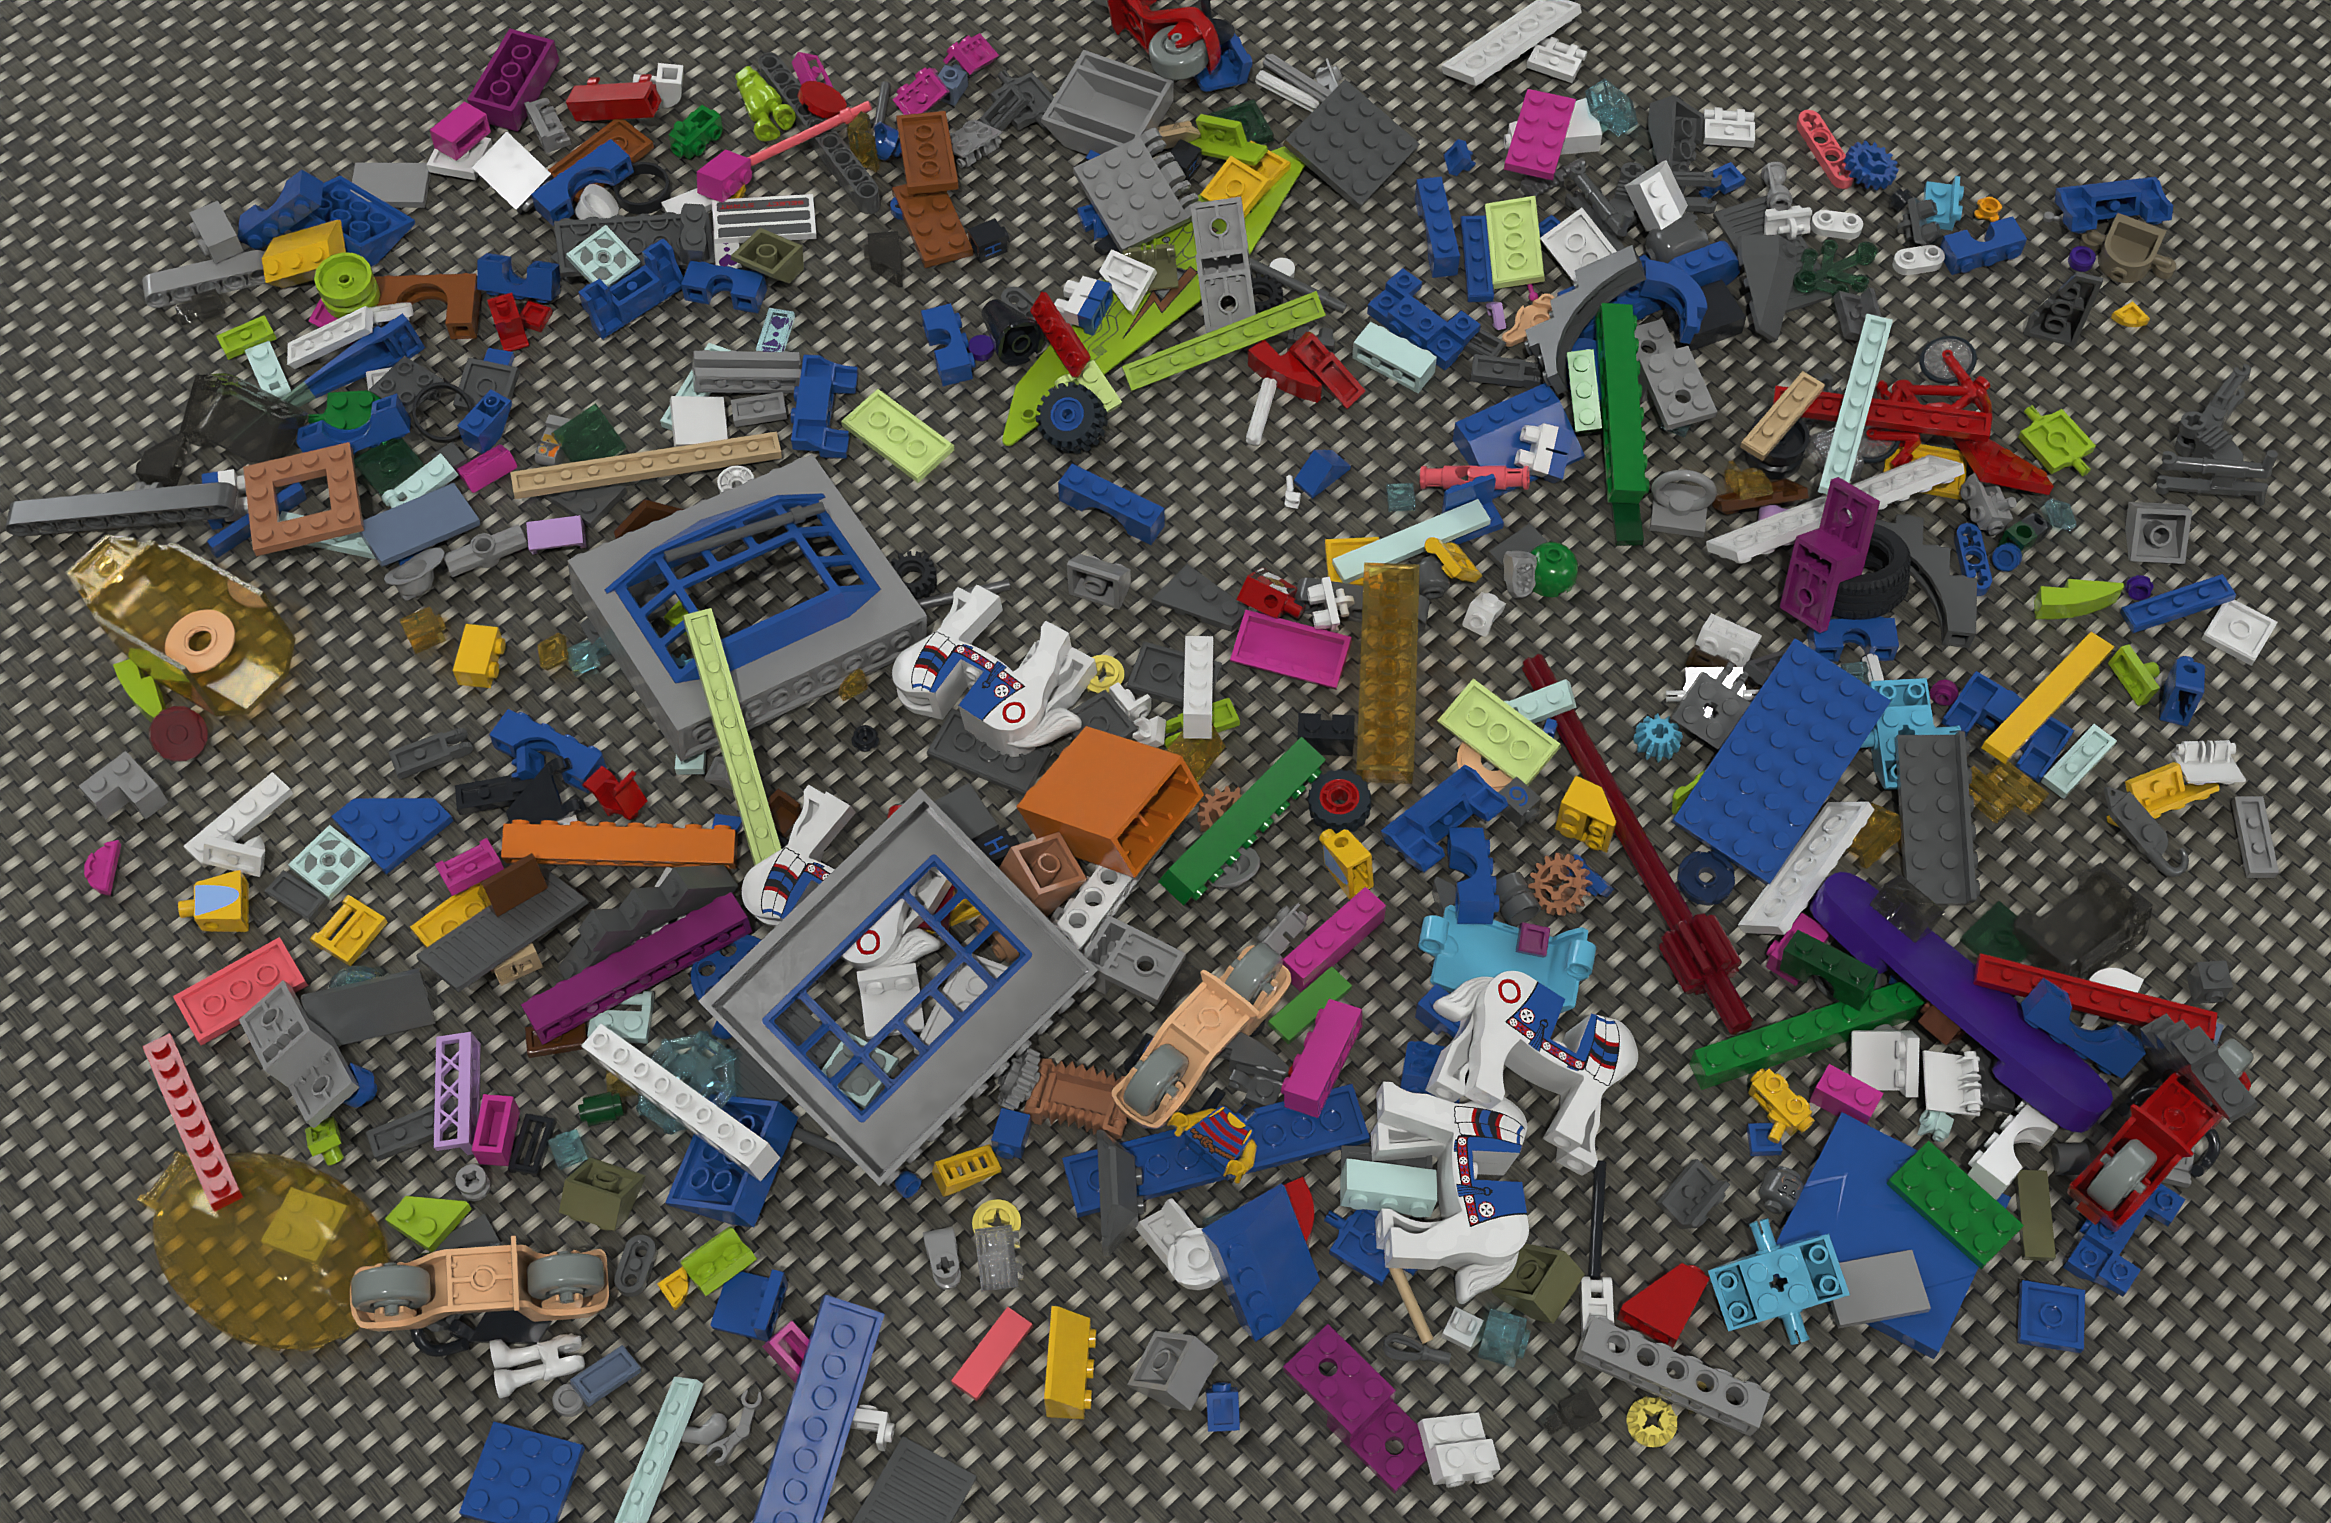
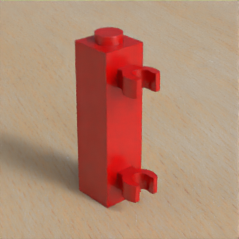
M642 74L639 82L598 84L600 81L599 77H590L587 85L573 87L566 104L575 121L652 118L662 100L656 90V84H653L652 81L650 82L652 75Z

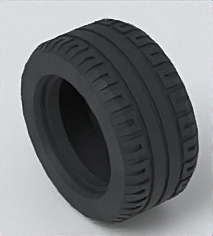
M1878 524L1874 525L1864 567L1876 570L1877 572L1862 574L1840 582L1832 616L1852 620L1875 618L1890 612L1904 600L1909 589L1911 555L1906 543L1894 531ZM1807 590V593L1809 594V597H1810V600H1811V599H1812L1811 594H1810V592Z

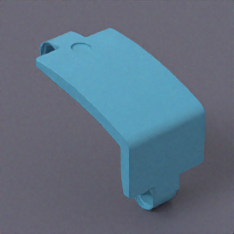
M1453 905L1446 906L1443 918L1429 915L1423 919L1418 947L1422 951L1435 957L1430 979L1433 985L1438 984L1444 990L1453 992L1464 982L1477 977L1495 978L1506 971H1518L1530 976L1563 997L1565 1002L1560 1013L1575 1007L1579 982L1589 978V975L1592 974L1596 946L1587 941L1588 930L1583 927L1568 930L1554 937L1549 936L1547 955L1544 958L1516 952L1519 928L1493 920V924H1457L1455 906Z

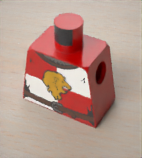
M1263 567L1247 576L1236 599L1274 618H1279L1285 613L1300 618L1306 607L1305 603L1294 598L1298 591L1297 587Z

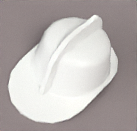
M589 184L585 187L575 208V213L579 220H584L588 217H598L599 219L611 218L617 215L619 211L615 198L606 189L596 184Z

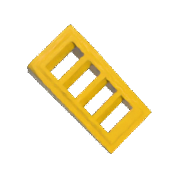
M990 1144L936 1161L933 1166L932 1175L942 1196L945 1197L1000 1173L1002 1168ZM982 1156L987 1164V1168L984 1169L979 1160ZM969 1162H972L975 1169L974 1172L971 1171L968 1165ZM956 1168H961L963 1173L962 1176L959 1175Z

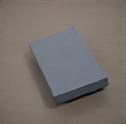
M451 483L363 520L364 531L358 533L381 567L480 526V520L456 485Z

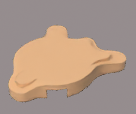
M1542 294L1533 301L1532 305L1525 308L1523 305L1518 310L1515 317V325L1502 335V340L1506 342L1507 347L1527 341L1526 329L1551 319L1549 312L1552 311L1550 300L1555 298L1553 295Z

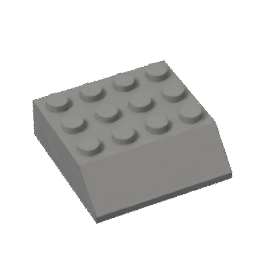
M1083 50L1042 116L1041 123L1064 147L1087 155L1090 150L1103 154L1139 137L1145 131L1159 126L1173 102V80Z

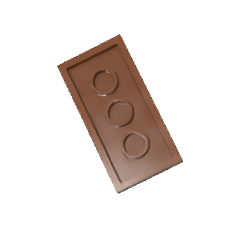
M946 111L897 115L896 123L908 194L958 190V179Z
M614 119L548 169V171L555 178L559 173L564 172L579 159L584 158L610 139L630 156L631 163L633 164L654 149L653 141L626 120ZM593 183L601 187L607 185V183ZM585 187L579 190L573 199L577 204Z
M907 184L892 187V195L896 198L900 207L902 218L924 268L973 256V248L947 191L908 194Z

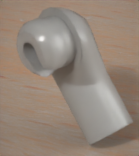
M715 1413L700 1428L686 1426L681 1441L711 1445L724 1434L727 1428V1418L721 1413Z

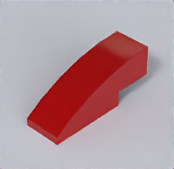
M1313 332L1303 334L1288 349L1322 384V387L1345 409H1348L1366 391L1333 352H1329Z
M1265 339L1248 350V366L1261 378L1275 379L1277 381V388L1296 397L1316 403L1321 400L1322 384L1290 351L1280 356Z

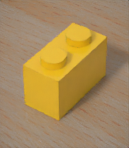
M465 625L453 667V673L458 685L491 688L493 678H497L499 673V657L504 654L506 646L505 639L502 638L498 627Z

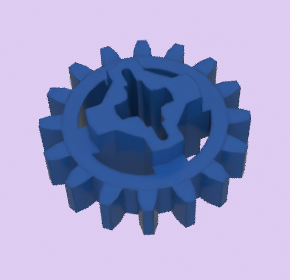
M1864 141L1862 145L1856 142L1854 146L1849 148L1843 160L1846 163L1844 169L1851 171L1849 177H1856V183H1865L1867 189L1870 185L1875 190H1878L1880 186L1886 189L1888 185L1892 184L1899 171L1896 168L1897 161L1891 160L1893 154H1886V148H1877L1875 142L1872 146L1867 141Z

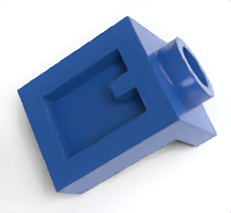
M1228 1382L1213 1383L1212 1388L1205 1389L1208 1432L1240 1430L1237 1387H1231V1383Z

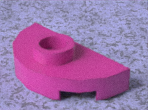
M119 840L104 843V846L99 848L94 854L91 853L85 862L84 875L90 886L100 894L111 895L121 849Z

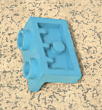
M1960 176L1954 177L1952 185L1926 182L1924 200L1932 199L1936 203L1938 211L1937 215L1926 218L1927 224L1936 221L1940 229L1952 231L1955 221H1960L1963 206L1959 205V201L1961 202L1964 192V186H1960Z

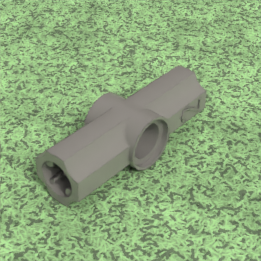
M518 524L493 535L487 533L478 534L471 540V544L444 554V561L451 576L454 577L479 566L483 568L494 567L498 564L501 557L528 547V544Z

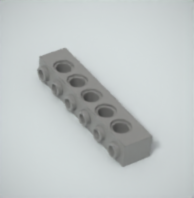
M1592 1317L1585 1326L1574 1360L1745 1435L1751 1436L1759 1429L1770 1393L1763 1391L1758 1384L1749 1381L1742 1382L1733 1378L1732 1374L1726 1370L1712 1369L1703 1365V1362L1696 1357L1683 1356L1673 1352L1672 1347L1663 1343L1655 1344L1648 1341L1639 1332L1633 1330L1625 1331L1618 1328L1609 1319ZM1607 1343L1616 1344L1620 1353L1612 1352L1608 1348ZM1637 1355L1644 1356L1648 1360L1649 1366L1640 1364ZM1666 1368L1675 1370L1678 1374V1379L1671 1378ZM1696 1381L1703 1382L1707 1386L1708 1392L1701 1391L1697 1387ZM1726 1394L1733 1395L1737 1400V1405L1729 1403Z

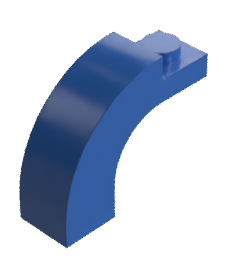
M1646 259L1643 265L1646 280L1639 283V296L1659 299L1671 305L1677 312L1680 320V342L1690 344L1694 334L1699 333L1701 322L1707 311V302L1702 289L1692 277L1681 269L1664 262Z

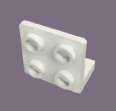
M915 963L857 971L866 1038L872 1039L920 992ZM922 1003L903 1021L912 1032L923 1031L925 1027ZM894 1029L888 1036L900 1035L901 1033Z
M1912 1030L1852 1031L1850 1075L1877 1090H1899L1905 1097H1918L1920 1038Z

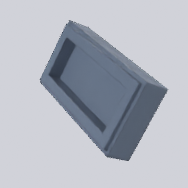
M621 1345L571 1378L570 1385L584 1403L590 1407L641 1373V1367L626 1348Z

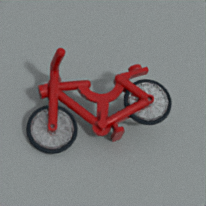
M1957 336L1939 337L1927 344L1921 352L1919 365L1921 371L1929 380L1940 384L1957 383L1959 386L1912 385L1910 381L1905 379L1898 380L1893 384L1892 393L1888 391L1887 382L1883 380L1879 381L1876 386L1878 399L1920 404L1915 395L1962 396L1951 405L1944 402L1926 405L1962 410L1973 403L1980 412L1992 414V403L1987 393V390L1991 387L1990 383L1982 376H1978L1973 382L1969 376L1977 363L1976 351L1971 343ZM1864 426L1856 460L1865 463L1880 462L1892 456L1898 447H1904L1890 462V466L1894 469L1909 463L1913 459L1911 453L1921 444L1920 434L1917 432Z

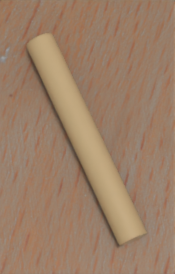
M1389 1268L1422 1344L1433 1340L1434 1338L1403 1269Z

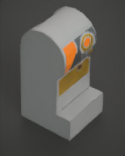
M549 414L545 422L546 430L535 453V462L544 466L562 464L576 436L571 419Z

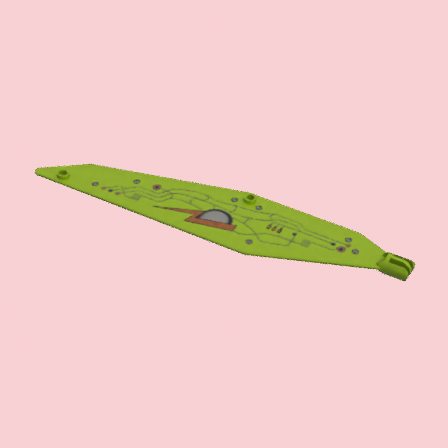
M1285 146L1271 152L1291 162V169L1259 199L1244 218L1249 255L1305 167V164ZM1199 194V195H1198V198H1199L1198 201L1206 202L1205 200L1202 199V197H1201L1200 194ZM1217 219L1212 224V230L1216 234L1224 233L1227 228V224L1223 219ZM1192 221L1138 246L1141 247V250H1144L1143 245H1146V250L1151 249V244H1153L1154 249H1156V245L1166 243L1174 245L1179 288L1147 291L1134 315L1128 312L1112 290L1114 300L1094 336L1084 333L1083 327L1074 324L1071 326L1091 356L1088 362L1094 360L1104 375L1201 301L1195 257L1197 251ZM1051 344L1015 387L1002 438L1005 446H1012L1039 425L1036 422V416L1040 415L1037 411V406L1043 405L1042 396L1048 397L1050 394L1048 390L1052 387L1057 390L1054 382L1061 376L1069 374V371Z

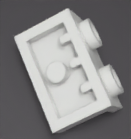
M1711 613L1701 628L1695 645L1700 646V650L1713 656L1718 654L1731 660L1737 667H1745L1746 662L1750 660L1757 648L1762 635Z

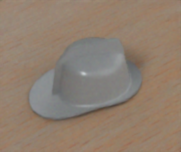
M430 548L422 551L401 566L389 571L385 575L384 581L387 584L395 585L404 600H410L419 596L431 587L434 579L433 569L440 564L445 553L441 548Z

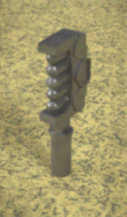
M1581 157L1561 167L1558 171L1556 170L1553 180L1527 176L1525 180L1521 181L1520 190L1527 197L1535 196L1537 200V197L1548 191L1549 188L1552 189L1554 186L1561 188L1565 181L1563 178L1569 176L1570 167H1575L1578 170L1579 164L1586 166V162Z

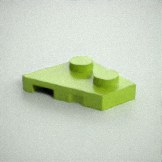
M405 1196L385 1220L388 1225L432 1253L472 1208L466 1201Z

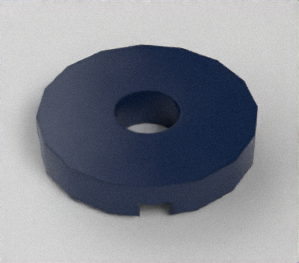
M1696 851L1686 856L1680 864L1677 883L1680 891L1687 899L1696 904L1710 906L1719 904L1729 897L1735 886V872L1732 864L1717 852ZM1709 873L1713 876L1714 881L1709 883L1703 882L1699 878V874Z

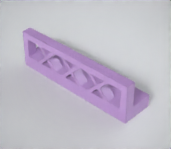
M472 1032L436 1037L434 1148L436 1151L461 1148L467 1155L473 1154L472 1146L480 1112L481 1043ZM459 1043V1051L451 1060L445 1056V1045ZM454 1068L459 1072V1078L448 1087L444 1083V1077ZM453 1095L458 1099V1106L448 1115L443 1111L444 1104ZM453 1123L458 1127L457 1139L443 1141V1132Z

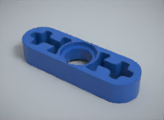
M1964 523L1958 527L1954 536L1961 574L1969 578H1975L1976 573H1978L1977 596H1983L1991 586L1992 576L1982 534L1976 525ZM1963 534H1967L1969 538H1972L1970 546H1968L1967 536H1963ZM1974 555L1979 558L1980 563L1971 564L1966 560V556Z

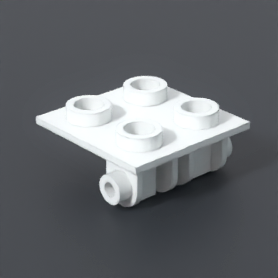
M2229 740L2214 741V743L2213 741H2207L2206 746L2204 741H2182L2181 744L2176 745V752L2171 753L2174 761L2181 765L2182 774L2187 783L2203 785L2205 783L2233 784L2234 782L2246 781L2231 757V754L2236 753V744L2230 743Z
M1922 1051L1926 1110L1979 1117L1980 1107L1983 1106V1102L1980 1096L1982 1084L1978 1083L1981 1080V1075L1977 1074L1979 1072L1978 1063L1980 1058L1977 1057L1976 1052L1967 1051L1964 1052L1963 1056Z

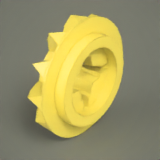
M1108 655L1092 657L1095 659L1097 674L1090 680V684L1087 686L1088 692L1093 691L1098 694L1106 690L1109 693V687L1117 682L1120 684L1123 682L1124 668L1117 659ZM1105 668L1107 677L1104 678V681L1100 682L1098 675Z
M1000 1199L990 1200L978 1207L973 1216L972 1227L975 1236L982 1244L991 1245L994 1248L1001 1245L1008 1246L1018 1236L1021 1227V1217L1016 1207L1008 1201ZM997 1213H999L1001 1223L1005 1224V1226H1000L999 1231L995 1234L993 1226L988 1224L993 1223Z
M1646 1396L1635 1401L1627 1413L1626 1423L1629 1433L1638 1443L1644 1446H1663L1672 1440L1677 1431V1415L1672 1410L1671 1404L1665 1403L1660 1397L1649 1398ZM1648 1414L1653 1417L1661 1414L1658 1421L1660 1428L1651 1425L1643 1429L1647 1421L1646 1415Z

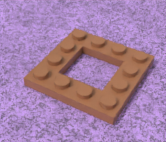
M350 442L243 467L252 546L256 556L364 531L353 449ZM327 476L331 510L280 522L276 487Z

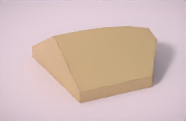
M1190 121L1157 127L1163 141L1167 145L1165 149L1174 147L1180 139L1191 142L1201 137L1199 130L1192 126Z

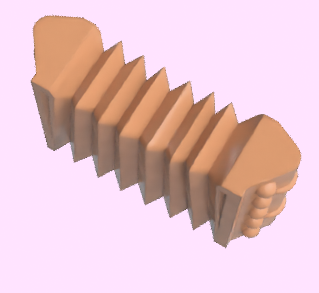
M1041 1058L1037 1071L1040 1073V1078L1034 1086L1031 1096L1026 1101L1023 1113L1029 1114L1034 1124L1042 1125L1049 1118L1051 1125L1057 1119L1060 1125L1066 1120L1069 1127L1075 1121L1078 1129L1084 1125L1086 1132L1092 1129L1093 1135L1097 1133V1130H1104L1113 1139H1121L1124 1127L1127 1124V1117L1116 1106L1111 1092L1125 1076H1121L1115 1081L1114 1072L1107 1078L1105 1070L1103 1069L1097 1074L1094 1065L1086 1071L1083 1063L1075 1068L1072 1061L1065 1068L1061 1060L1055 1067L1052 1059Z

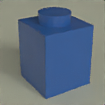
M1001 1108L991 1139L993 1152H996L998 1156L1005 1159H1013L1014 1157L1022 1159L1032 1127L1031 1116Z

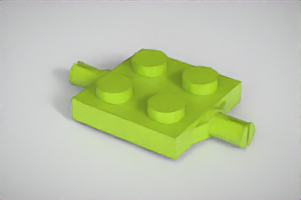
M2033 405L2025 409L2024 414L2033 423L2031 426L2021 430L2018 438L2051 474L2065 467L2073 466L2082 477L2087 475L2091 468L2085 464L2082 458L2092 453L2096 445L2066 412L2060 409L2053 414L2041 416Z

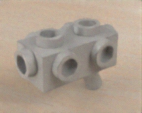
M1975 473L1967 478V481L1961 486V497L1967 500L1971 508V520L1976 522L1979 530H1988L1990 535L1999 534L2013 520L2009 509L2016 507V499L2014 497L2005 499L1999 485L1981 482Z

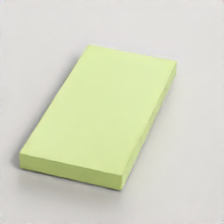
M1530 196L1485 204L1494 289L1544 282L1545 276L1536 197Z
M879 389L874 391L841 421L842 427L917 483L954 451V445Z
M1475 679L1470 681L1437 720L1441 726L1513 780L1515 777H1518L1527 786L1561 748L1559 742Z

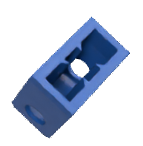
M2182 656L2175 660L2165 681L2159 720L2188 726L2204 694L2205 666L2203 664L2195 662L2190 656ZM2179 691L2184 695V700L2178 701Z

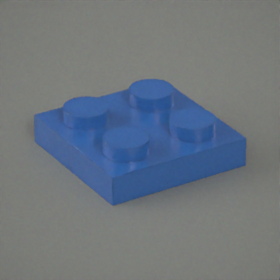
M2022 1280L2019 1284L2017 1343L2081 1353L2084 1350L2085 1290Z

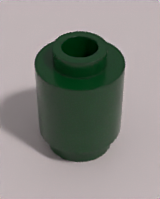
M610 1091L583 1097V1104L578 1105L581 1122L587 1121L589 1127L617 1121L618 1117L624 1116L620 1093L612 1094Z

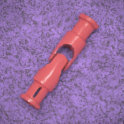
M1422 466L1420 469L1421 489L1443 487L1444 490H1448L1453 485H1462L1473 481L1479 476L1494 474L1496 478L1494 490H1506L1507 487H1523L1524 490H1528L1530 485L1529 466H1524L1523 468H1507L1506 466H1444L1443 468H1427V466ZM1468 475V481L1461 479L1462 477Z

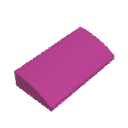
M1245 609L1230 662L1337 689L1350 652L1352 637L1323 629H1315L1312 626L1274 618Z

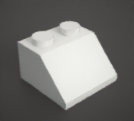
M1667 160L1662 161L1625 185L1626 191L1646 231L1657 228L1660 230L1664 229L1681 218L1688 206Z

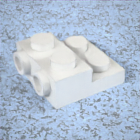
M1479 1412L1427 1418L1417 1423L1433 1485L1446 1484V1487L1451 1488L1460 1486L1465 1481L1474 1480L1475 1484H1482L1493 1480V1475L1501 1470L1493 1440L1486 1439Z

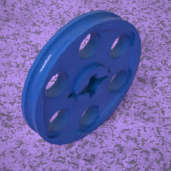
M746 935L727 945L737 948L732 956L726 957L721 955L722 949L694 963L691 969V984L698 1001L744 958L761 939ZM712 965L715 967L714 973L709 976L700 974V970L704 966Z

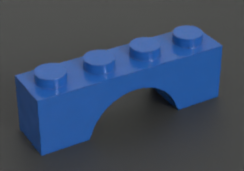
M612 139L608 140L533 192L531 196L536 211L554 227V221L569 218L574 214L572 207L573 199L576 193L583 187L593 183H607L615 186L634 173L630 156Z
M300 170L286 181L281 195L268 210L255 204L240 215L237 235L239 241L255 250L264 248L273 238L279 237L321 206L323 181L304 170Z
M1442 177L1417 179L1415 203L1418 216L1423 218L1426 228L1428 261L1432 278L1458 275L1460 254Z
M396 393L372 402L371 417L361 427L343 430L321 420L298 428L296 442L302 453L350 442L354 455L364 448H374L384 441L404 437L407 433H410L411 418Z
M1074 464L1070 465L1058 482L1059 501L1081 512L1088 507L1101 509L1115 517L1129 535L1149 545H1152L1165 526L1163 507Z
M507 709L489 734L494 748L513 758H517L516 749L522 746H527L535 751L551 752L558 757L563 756L564 759L568 757L572 769L561 773L564 782L588 794L590 791L584 788L582 784L601 766L607 768L603 754L599 749L594 746L586 747L571 735H561L546 723H536L523 712L516 713Z
M1449 827L1446 849L1449 868L1459 870L1470 877L1464 881L1457 882L1455 896L1457 924H1493L1494 912H1499V895H1494L1496 893V876H1491L1493 874V858L1488 857L1490 856V840L1485 839L1483 828Z
M2045 978L2021 1002L2024 1020L2030 1026L2036 1029L2042 1028L2057 1043H2066L2081 1058L2093 1060L2106 1074L2111 1075L2113 1073L2123 1079L2146 1054L2141 1039L2118 1024L2102 1030H2087L2075 1025L2069 1019L2072 1005L2068 993Z

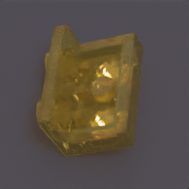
M1212 724V739L1183 738L1182 731L1167 751L1181 755L1198 782L1226 746Z

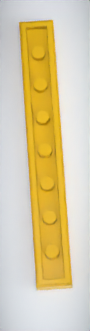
M2090 632L1988 737L1981 748L2006 764L2111 654L2115 646Z

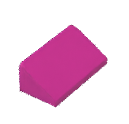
M803 52L796 54L792 65L801 85L806 81H816V78L822 72L826 85L833 88L817 55ZM816 59L819 68L813 66L811 69L808 61Z
M499 444L457 468L455 471L472 493H475L516 469L517 464L511 452Z

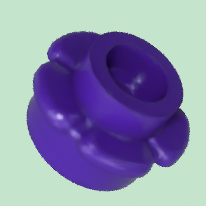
M2137 575L2127 580L2125 590L2132 599L2144 600L2151 595L2154 585L2150 582L2149 577Z

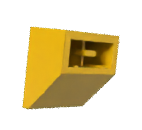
M1575 776L1561 801L1555 829L1560 831L1565 837L1575 838L1586 843L1593 850H1601L1607 853L1616 825V820L1602 787Z

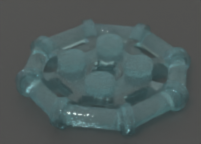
M700 1030L697 1034L670 1040L665 1038L661 1041V1046L650 1057V1059L660 1065L668 1056L661 1067L680 1080L683 1077L688 1079L692 1076L688 1086L706 1099L714 1091L719 1092L712 1103L720 1109L724 1107L732 1096H736L738 1092L735 1083V1060L737 1058L735 1051L727 1049L714 1040L707 1031ZM692 1047L691 1050L687 1051L688 1054L680 1055L675 1051ZM704 1049H708L715 1055L711 1059H707L702 1055ZM723 1066V1082L718 1081L716 1076V1069ZM638 1093L636 1110L639 1115H645L663 1128L665 1134L672 1135L675 1131L687 1129L668 1114L665 1116L655 1108L656 1106Z

